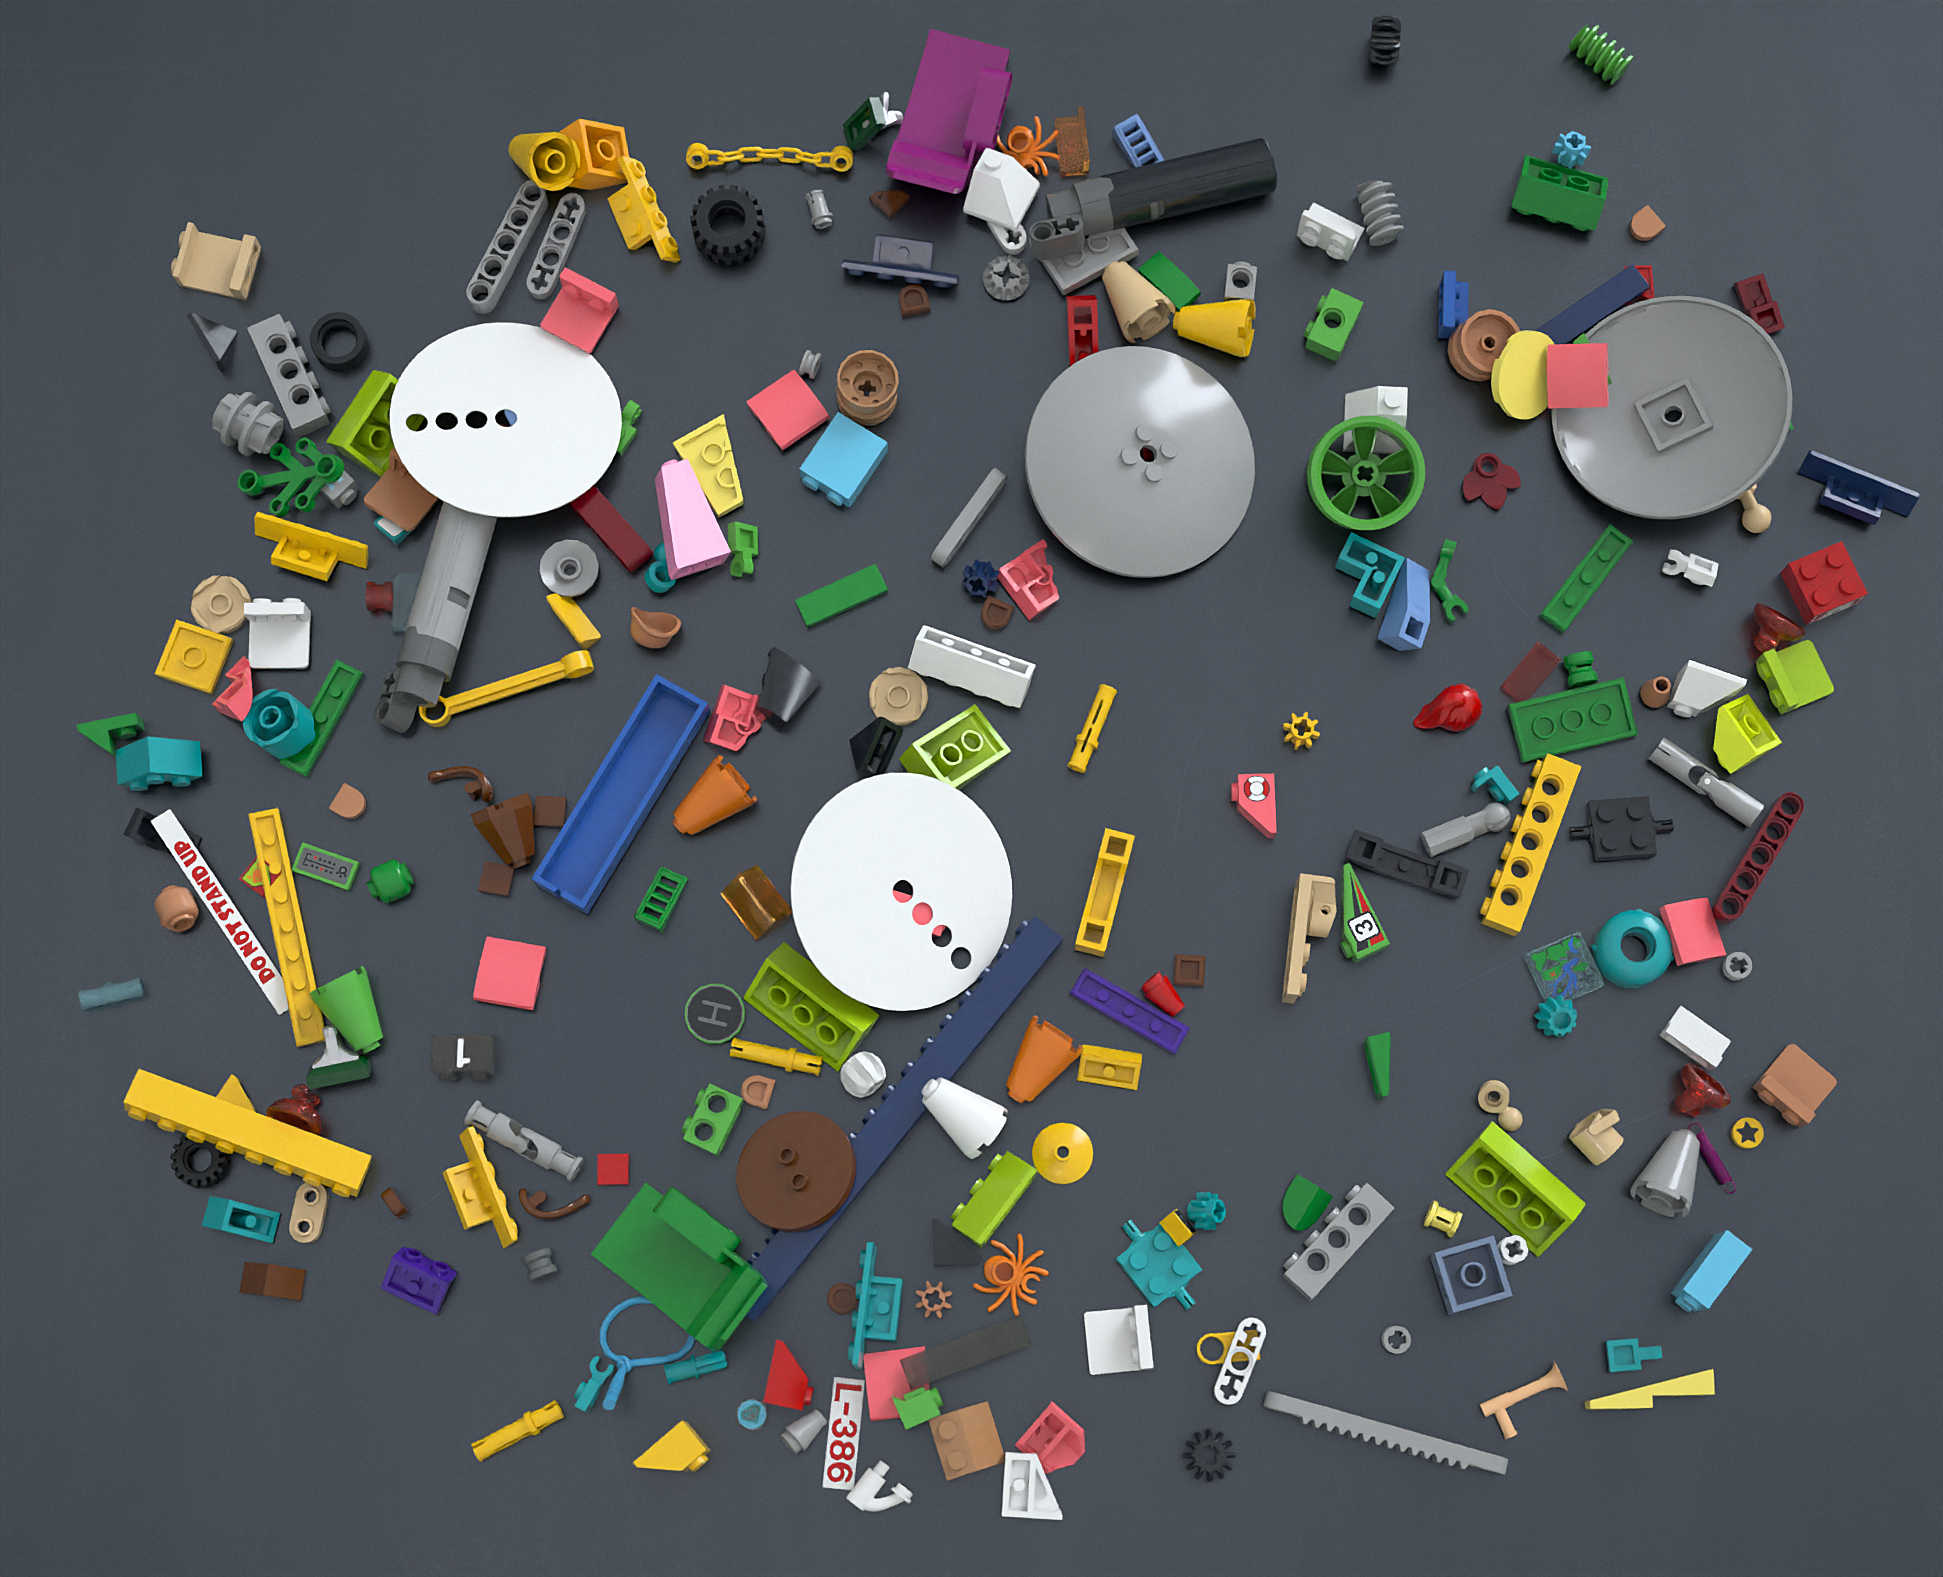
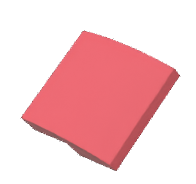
M1608 343L1554 344L1547 346L1548 408L1608 407Z
M794 369L746 401L749 409L764 425L767 433L782 451L830 418L820 401Z
M1708 898L1677 902L1659 908L1663 923L1671 938L1677 966L1702 962L1726 955Z
M486 937L476 978L473 1000L533 1010L540 986L539 978L546 956V947Z
M925 1346L864 1354V1369L871 1421L900 1418L892 1395L904 1399V1394L921 1386H924L925 1390L930 1388Z

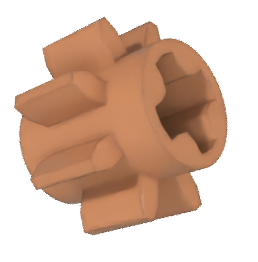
M926 1281L927 1290L925 1292L916 1291V1294L922 1297V1302L917 1303L915 1306L916 1308L925 1307V1318H928L931 1312H936L940 1319L942 1318L940 1310L943 1307L946 1309L952 1308L950 1304L945 1302V1298L950 1297L952 1292L943 1293L941 1290L943 1282L941 1281L938 1283L937 1288L931 1287L929 1281ZM934 1292L940 1293L939 1299L942 1301V1304H935L933 1308L928 1307L929 1301L925 1299L927 1294L932 1296Z

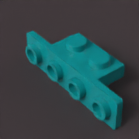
M867 1242L866 1250H861L859 1266L864 1270L862 1280H858L856 1285V1299H860L859 1310L854 1311L852 1317V1329L856 1330L855 1342H850L848 1349V1360L852 1361L853 1367L858 1370H862L866 1340L897 1342L904 1281L900 1278L874 1276L877 1247L874 1242Z

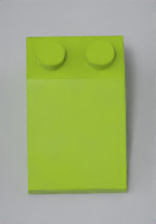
M975 704L912 743L899 760L909 773L932 777L960 790L1008 755L1011 750Z

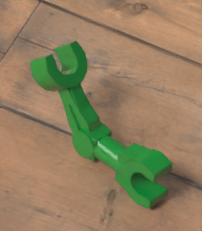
M1445 539L1439 555L1440 560L1433 573L1430 586L1443 601L1441 605L1445 618L1452 623L1456 620L1451 612L1452 608H1460L1464 615L1468 613L1469 609L1467 604L1456 594L1452 595L1446 586L1444 579L1447 577V567L1452 559L1457 542Z

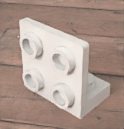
M1313 202L1309 211L1304 210L1302 213L1297 236L1309 246H1318L1326 250L1327 254L1335 259L1340 260L1342 258L1348 261L1365 228Z
M1147 1305L1086 1312L1084 1314L1089 1372L1091 1375L1153 1368Z

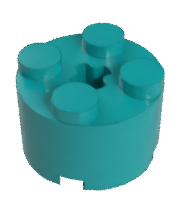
M269 689L255 696L252 699L249 713L243 720V728L247 737L278 759L295 755L315 738L314 718L311 711L286 691Z

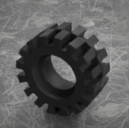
M185 1136L179 1138L181 1141L179 1144H174V1154L171 1153L170 1159L173 1160V1164H170L171 1169L175 1171L174 1175L189 1186L195 1188H207L208 1185L214 1186L218 1184L216 1182L218 1179L222 1180L225 1177L223 1175L225 1170H229L230 1166L227 1163L228 1160H231L230 1155L216 1149V1144L205 1140L203 1143H198ZM198 1148H206L212 1157L210 1166L203 1171H195L189 1164L191 1153Z

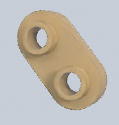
M304 1183L296 1193L289 1230L291 1236L298 1242L312 1243L322 1233L329 1201V1193L322 1184L317 1187ZM314 1191L316 1199L313 1202H308L306 1199L307 1194ZM307 1221L310 1228L307 1232L302 1233L300 1225Z

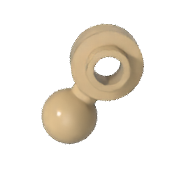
M1497 1080L1485 1082L1479 1089L1478 1102L1480 1106L1489 1113H1499L1498 1122L1505 1131L1512 1132L1519 1129L1522 1125L1523 1117L1519 1110L1508 1106L1510 1093L1507 1086ZM1496 1091L1499 1093V1096L1494 1098L1489 1093Z

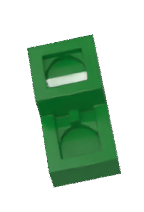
M1159 251L1138 269L1141 276L1172 301L1178 312H1180L1181 307L1189 306L1201 295L1200 290Z

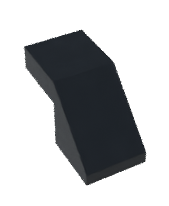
M136 808L123 835L175 858L151 823V820L157 816L143 809ZM183 828L194 846L197 847L201 836Z

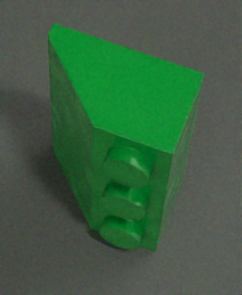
M1525 155L1511 208H1515L1524 215L1536 214L1543 216L1549 222L1572 224L1575 229L1587 231L1588 229L1595 231L1606 201L1609 178Z

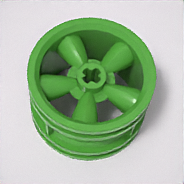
M1379 416L1354 417L1329 429L1315 444L1307 465L1308 489L1317 508L1332 522L1353 530H1376L1395 524L1404 518L1416 505L1425 483L1424 458L1416 440L1398 423ZM1352 430L1356 454L1346 460L1328 449L1340 435ZM1377 431L1391 437L1401 449L1381 460L1372 453ZM1360 466L1363 469H1371L1372 473L1369 474L1371 479L1368 482L1365 479L1359 480L1357 478V474L1360 473L1358 471ZM1321 473L1342 475L1345 487L1330 500L1324 491ZM1409 473L1406 491L1399 501L1397 497L1383 487L1386 475ZM1358 495H1370L1379 517L1364 520L1350 516Z

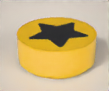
M1749 1117L1738 1120L1731 1129L1733 1142L1742 1149L1756 1147L1761 1143L1764 1136L1762 1125L1757 1120Z

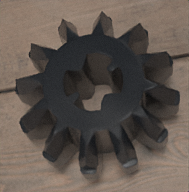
M1382 16L1375 17L1372 20L1370 59L1373 63L1389 65L1395 64L1399 60L1401 21L1399 18Z
M1207 1428L1205 1431L1206 1440H1203L1202 1435L1196 1431L1194 1432V1438L1198 1444L1196 1445L1189 1440L1185 1442L1187 1447L1193 1449V1453H1183L1182 1457L1185 1459L1193 1458L1194 1462L1185 1467L1187 1471L1192 1470L1196 1466L1199 1468L1195 1473V1479L1199 1480L1203 1472L1206 1471L1207 1482H1213V1471L1216 1472L1219 1479H1224L1225 1475L1220 1467L1223 1466L1227 1470L1233 1469V1465L1225 1461L1226 1458L1236 1457L1235 1452H1225V1449L1230 1447L1233 1442L1228 1440L1221 1444L1220 1441L1224 1436L1222 1431L1217 1433L1214 1440L1212 1439L1211 1428ZM1206 1446H1209V1450L1214 1448L1217 1452L1214 1456L1215 1462L1209 1465L1210 1461L1204 1463L1201 1458L1205 1454L1203 1449Z

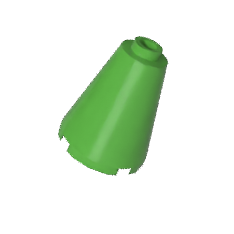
M364 966L317 988L320 994H318L316 989L309 992L313 1002L329 1021L336 1026V1029L355 1051L362 1049L365 1054L380 1046L378 1040L383 1038L367 971Z

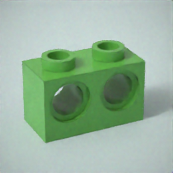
M709 1083L707 1089L702 1088L694 1104L698 1108L693 1117H687L681 1132L685 1134L683 1140L686 1143L719 1157L744 1105V1100ZM718 1097L723 1098L726 1101L725 1109L720 1113L710 1111L711 1101ZM703 1125H708L713 1129L711 1138L706 1141H701L696 1136L698 1128Z

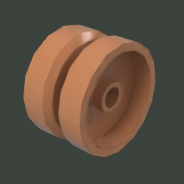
M1491 309L1479 311L1461 323L1452 332L1448 343L1450 362L1459 374L1469 380L1480 382L1490 380L1495 359H1499L1503 349L1508 344L1507 339L1520 332V329L1514 320L1502 311Z

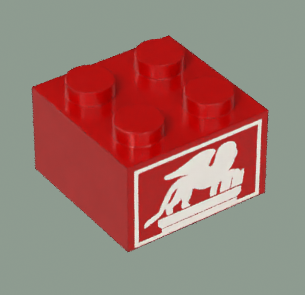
M1842 541L1790 562L1780 572L1805 625L1856 605L1868 595Z

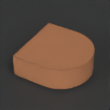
M1646 205L1633 216L1629 228L1631 234L1636 239L1649 241L1666 228V225Z
M344 783L329 809L345 819H355L365 811L366 801L358 790Z
M759 1075L748 1077L741 1087L744 1101L750 1106L767 1110L776 1081Z

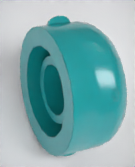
M1641 909L1623 911L1611 917L1599 929L1595 936L1594 944L1591 945L1596 966L1601 974L1608 981L1624 988H1640L1654 982L1667 970L1670 962L1675 958L1672 955V942L1665 924L1656 916ZM1633 935L1639 937L1645 943L1647 953L1644 960L1633 962L1624 956L1620 946L1624 937Z

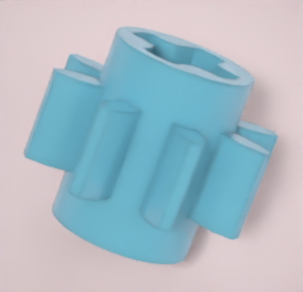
M1571 131L1566 136L1560 134L1552 150L1553 154H1558L1557 163L1569 168L1577 165V163L1582 166L1591 149V146L1585 145L1586 137L1574 131Z

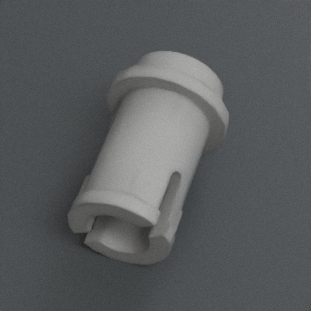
M814 190L811 191V194L807 193L805 198L812 215L811 224L815 225L816 229H824L832 225L833 214L828 211L823 191Z

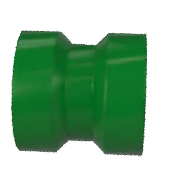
M1591 651L1577 652L1563 658L1564 667L1569 671L1567 678L1569 688H1580L1598 682L1597 672L1592 667L1594 658Z

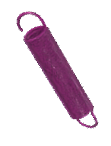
M1692 1123L1689 1126V1131L1693 1124L1699 1125L1702 1129L1696 1135V1139L1700 1142V1150L1706 1158L1705 1160L1721 1185L1732 1181L1735 1186L1734 1191L1728 1192L1725 1187L1724 1190L1730 1194L1734 1193L1736 1185L1706 1136L1704 1129L1699 1123Z

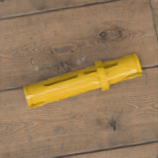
M1105 684L1099 685V690L1081 734H1077L1075 738L1077 744L1067 764L1074 771L1085 773L1091 754L1099 745L1097 739L1113 699L1117 694V690Z
M735 1037L732 1040L731 1046L742 1048L743 1050L730 1049V1057L784 1067L785 1071L788 1072L798 1070L817 1076L820 1075L822 1067L813 1066L809 1063L820 1065L823 1063V1056L797 1052L796 1048L786 1050Z
M554 1400L532 1413L528 1411L523 1414L524 1417L472 1443L471 1446L477 1459L481 1462L531 1434L534 1436L539 1434L541 1429L563 1419L564 1415L558 1402Z

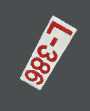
M834 1377L823 1487L845 1490H852L854 1488L865 1380Z

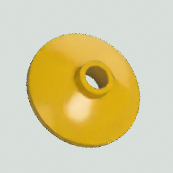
M1056 1123L1043 1129L1036 1137L1032 1148V1159L1036 1170L1046 1180L1056 1184H1070L1081 1179L1089 1170L1093 1160V1147L1087 1134L1079 1127L1069 1123ZM1066 1147L1069 1155L1066 1158L1059 1157L1057 1154L1058 1148Z

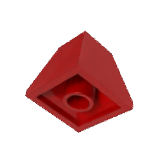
M776 1340L763 1402L769 1405L804 1411L805 1405H811L814 1387L809 1386L810 1380L787 1345L781 1340Z

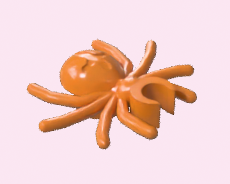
M1037 116L1034 117L1036 125L1035 141L1032 132L1027 127L1016 126L1007 136V145L1010 149L1008 150L1000 141L998 134L996 144L1002 152L1012 156L1026 170L1034 167L1037 176L1040 174V168L1036 162L1039 163L1043 175H1048L1043 159L1038 156L1050 157L1055 160L1060 159V156L1055 153L1039 151L1051 143L1059 134V131L1055 130L1047 140L1038 145L1041 140V124Z
M1017 1234V1261L1014 1253L1004 1244L995 1240L990 1241L991 1245L1000 1248L1006 1253L1010 1260L1004 1256H993L984 1264L983 1270L986 1279L999 1287H984L977 1283L973 1284L974 1289L984 1293H1000L1005 1289L998 1300L987 1308L988 1312L998 1308L1007 1298L1010 1291L1011 1305L1015 1316L1020 1314L1017 1308L1016 1292L1024 1301L1032 1305L1037 1304L1036 1299L1027 1296L1023 1292L1027 1294L1035 1293L1036 1291L1027 1288L1026 1282L1030 1278L1040 1282V1279L1036 1274L1027 1273L1034 1272L1048 1276L1049 1272L1035 1266L1027 1267L1037 1257L1044 1254L1043 1250L1033 1253L1022 1263L1024 1244L1021 1234Z

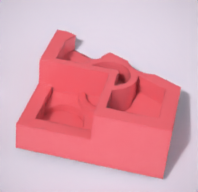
M1044 539L997 570L999 571L997 578L1029 621L1059 599L1057 586L1052 580L1054 574L1052 565L1047 564L1044 551L1047 548V543Z
M245 656L225 674L232 684L211 704L219 713L241 722L249 713L253 697L251 668L249 660Z
M721 685L703 741L725 749L738 751L746 743L749 735L756 732L762 726L761 723L766 719L756 708L758 696L727 685Z

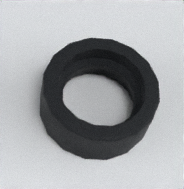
M342 312L326 314L318 319L312 327L310 334L312 351L319 362L330 370H351L359 365L367 354L369 346L367 334L360 322L350 314ZM335 327H348L356 336L355 347L344 356L332 357L328 355L322 346L323 337Z

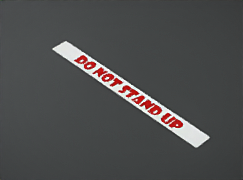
M169 809L151 820V823L277 1013L281 1015L289 1008L281 975L172 811Z

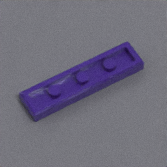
M1085 967L1069 993L1070 996L1173 1055L1176 1054L1190 1029L1183 1023Z

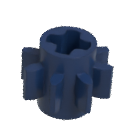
M975 559L972 567L966 565L962 573L966 576L962 586H967L971 596L982 595L983 598H986L989 590L995 592L998 586L996 579L999 571H994L990 561L979 562L978 559Z

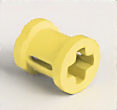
M1434 1200L1427 1212L1423 1226H1433L1446 1232L1447 1237L1452 1238L1463 1213L1459 1211L1454 1213L1439 1206L1438 1202ZM1437 1216H1439V1217H1441V1218H1443V1219H1445V1220H1448L1449 1222L1443 1221V1220L1437 1218Z

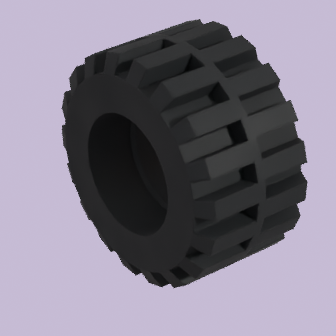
M718 185L719 190L708 189L706 197L701 194L698 198L699 205L694 204L692 208L691 228L693 237L699 251L702 250L703 256L707 259L712 256L714 263L720 264L721 260H723L725 265H732V261L737 260L738 264L744 263V257L747 256L751 259L754 256V249L759 251L762 246L761 240L765 238L762 208L760 204L758 205L757 198L754 195L749 197L748 190L742 188L741 191H738L737 185H730V189H725V185ZM725 215L738 216L745 222L741 230L732 235H720L712 230L714 222Z

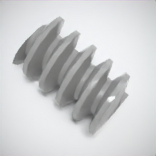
M1368 181L1355 188L1356 192L1359 193L1358 201L1362 204L1361 213L1365 215L1363 220L1364 224L1368 226L1366 232L1371 237L1369 243L1372 246L1387 244L1395 240L1397 234L1404 230L1401 225L1394 226V223L1400 221L1401 217L1400 215H1391L1392 212L1398 209V205L1388 203L1395 199L1394 193L1385 192L1392 188V183Z

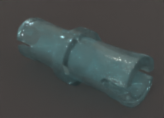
M136 978L115 984L110 981L106 982L105 986L78 991L79 1002L82 1003L81 1008L86 1010L105 1004L114 1006L117 1005L118 1001L144 997L143 986L140 984L141 980Z

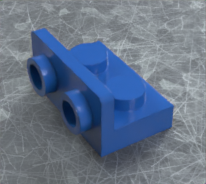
M1444 270L1439 282L1438 338H1450L1454 329L1468 319L1469 284L1456 281V271Z

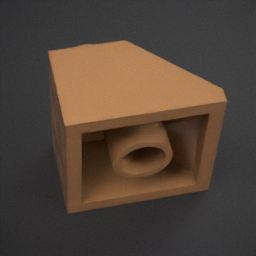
M988 1401L928 1420L947 1481L1005 1462V1455Z

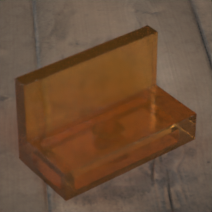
M1084 106L1078 107L1077 116L1054 118V128L1059 131V134L1056 136L1057 154L1060 156L1058 160L1060 176L1089 174L1090 157Z
M758 865L739 873L720 893L755 940L760 939L773 925L787 919L793 913L792 909Z

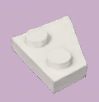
M1005 1452L1001 1516L1062 1520V1513L1037 1454Z

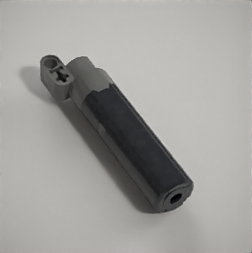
M1263 138L1249 140L1101 175L1100 177L1072 183L1071 189L1047 194L1045 196L1048 219L1034 223L1029 230L1031 254L1038 260H1050L1075 254L1084 248V236L1273 193L1277 187V172L1269 143Z

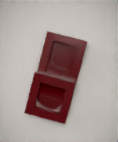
M1764 273L1733 283L1746 316L1754 320L1767 334L1785 328L1777 301H1772Z

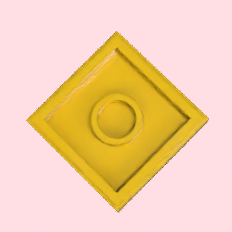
M176 619L155 675L212 695L234 640Z

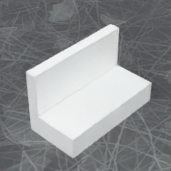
M1682 1006L1678 1008L1659 1035L1708 1071L1718 1066L1723 1058L1721 1055L1731 1043L1729 1039Z

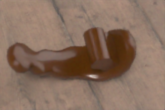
M458 766L432 771L428 774V780L431 783L454 777L473 778L475 781L466 783L464 787L468 796L473 800L482 796V801L485 803H489L493 798L491 784L485 774L476 768Z
M524 1188L520 1189L518 1193L523 1208L530 1215L540 1219H553L565 1216L590 1201L589 1195L585 1194L560 1209L542 1211L535 1207L545 1201L546 1194L544 1191H536L534 1196L530 1198L527 1197V1190Z

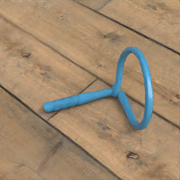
M644 1296L630 1298L618 1304L608 1313L600 1328L599 1342L604 1355L617 1362L618 1369L603 1401V1407L606 1410L614 1409L623 1387L625 1374L632 1367L666 1364L679 1360L692 1349L696 1339L689 1335L685 1346L678 1352L660 1357L630 1360L626 1356L613 1353L606 1341V1332L610 1322L620 1311L631 1305L651 1303Z

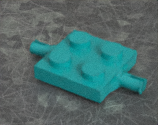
M1130 1219L1121 1228L1127 1233L1132 1242L1128 1249L1115 1260L1152 1308H1155L1165 1299L1176 1296L1185 1310L1189 1309L1196 1302L1185 1290V1287L1190 1279L1202 1271V1268L1182 1244L1179 1247L1160 1224L1153 1230L1142 1234L1132 1219Z

